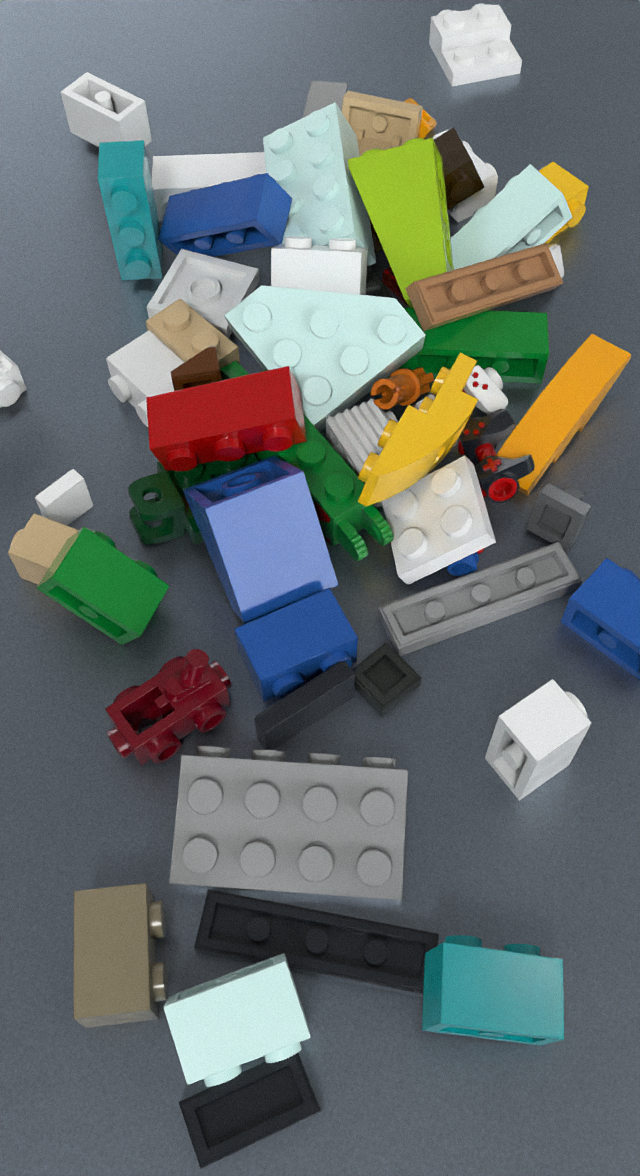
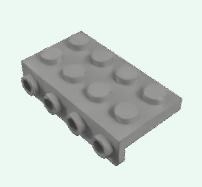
M198 746L197 756H181L169 884L402 900L408 770L396 769V759L363 757L362 767L340 765V755L308 753L307 763L285 762L286 752L275 750H253L252 760L230 758V748Z

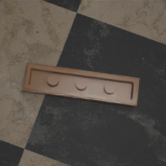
M547 243L414 281L405 289L423 331L553 290L563 284V280Z

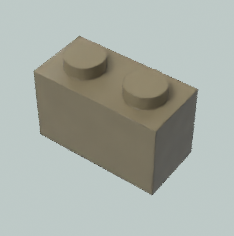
M146 883L74 891L73 1019L86 1028L159 1019L158 1001L168 999L167 967L165 962H157L156 938H164L166 935L164 903L162 900L155 901V897Z

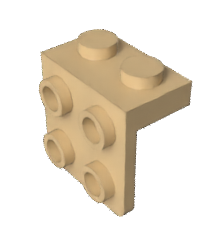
M347 91L343 96L342 113L357 136L360 156L365 151L371 149L386 150L402 146L410 139L419 138L423 106L353 91Z

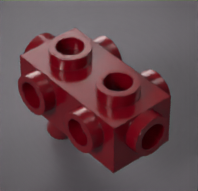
M192 649L185 657L178 656L169 660L162 666L156 676L142 685L131 686L123 690L115 698L113 704L105 708L113 725V728L108 730L106 734L120 756L125 759L133 754L141 766L151 759L155 764H160L173 757L181 748L180 739L196 728L201 733H205L217 727L226 717L227 713L224 709L231 705L228 689L232 687V683L221 665L215 660L208 664L209 657L203 650ZM147 725H152L151 727H149L141 733L144 727H146Z

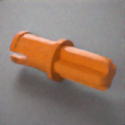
M423 367L413 370L407 368L398 369L389 378L379 379L373 384L371 396L382 394V398L373 402L381 409H390L398 404L402 406L410 405L416 402L421 395L430 392L429 383L435 381L432 372L426 374Z

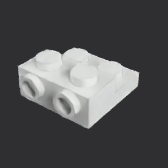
M479 3L473 6L471 10L465 11L446 9L437 16L431 17L429 45L452 87L520 74L522 59L510 41L511 24L499 4L486 5Z

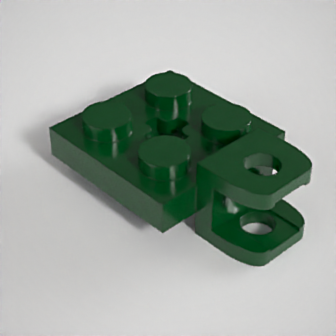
M254 453L246 454L241 459L235 461L217 460L198 464L195 468L188 471H167L160 462H157V473L137 479L128 487V495L134 504L129 511V519L140 541L144 544L162 543L184 536L186 528L194 545L204 542L183 489L258 462ZM148 493H155V498L144 500L143 497ZM144 521H162L157 527H149L144 523Z

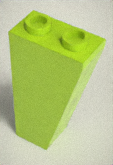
M414 138L406 141L402 146L386 150L371 149L365 151L359 157L348 159L349 170L402 295L410 308H413V305L405 288L414 281L454 270L443 162L433 138Z

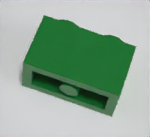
M84 526L67 539L36 589L123 645L142 635L169 585L157 577V572L150 565L140 560H132L116 549V544L110 537L99 531L89 530Z

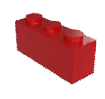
M289 366L146 397L149 448L167 471H188L195 468L198 464L217 460L235 461L241 459L246 454L265 450L283 451L294 444L307 442L301 391Z

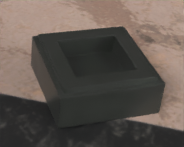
M384 643L352 669L355 673V690L382 717L421 684V677L387 643Z

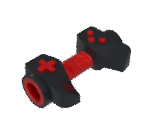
M506 409L497 410L482 418H469L459 436L460 441L458 443L460 455L465 454L468 459H478L479 463L474 467L483 497H488L494 503H503L514 498L519 490L518 480L530 474L535 468L532 454L511 458L499 457L495 452L498 442L516 428L514 420Z

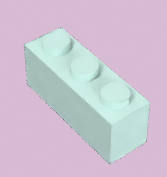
M531 164L527 166L519 175L511 178L498 195L486 206L478 209L472 219L451 237L454 270L544 244L572 218L564 194Z

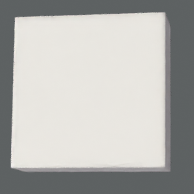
M74 469L67 472L35 497L43 517L67 526L93 507L85 480Z

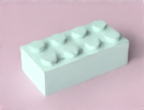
M336 102L263 137L266 172L292 197L282 244H285V237L287 236L311 237L312 245L329 246V239L332 238L355 239L356 247L368 248L367 266L376 263L369 214L348 166V159L360 156L357 136Z

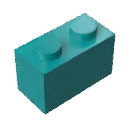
M466 935L447 936L445 942L425 953L422 1031L537 1046L564 1040L563 959L541 956L540 947L530 944H507L503 946L502 951L482 948V939Z

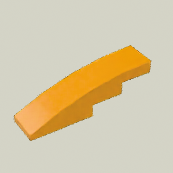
M591 334L546 386L497 453L499 457L511 458L532 454L535 468L530 474L518 480V491L529 496L551 462L556 463L575 433L583 430L631 359L630 353Z

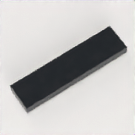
M208 889L194 949L196 953L256 964L285 953L291 972L423 998L425 953L438 946L439 934Z

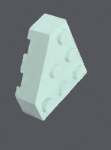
M261 285L224 315L231 331L263 370L267 371L285 366L290 367L301 391L303 414L319 432L326 427V419L329 416L334 417L338 412L343 413L346 409H349L371 391L376 381L390 376L422 350L425 340L424 332L397 299L389 297Z

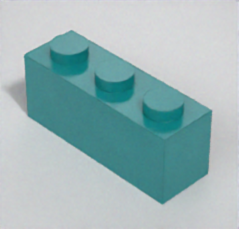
M144 140L100 142L98 183L121 281L163 278V244L158 240L160 226Z

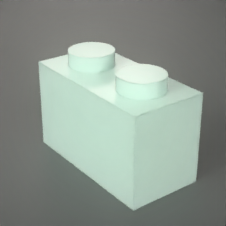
M285 953L172 994L164 1005V1011L187 1085L204 1079L207 1087L222 1084L235 1078L242 1072L241 1064L264 1056L266 1063H275L287 1059L301 1051V1041L311 1038L309 1026Z

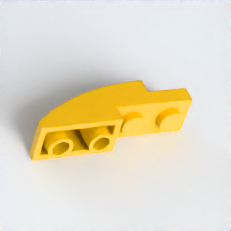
M460 353L451 370L444 366L440 369L430 390L431 393L436 395L434 400L425 396L419 409L408 405L399 422L392 419L388 421L377 443V446L383 448L380 455L370 452L359 473L358 480L364 482L365 485L358 503L367 507L389 499L408 489L433 470L453 448L478 402V399L463 392L475 367L476 360Z

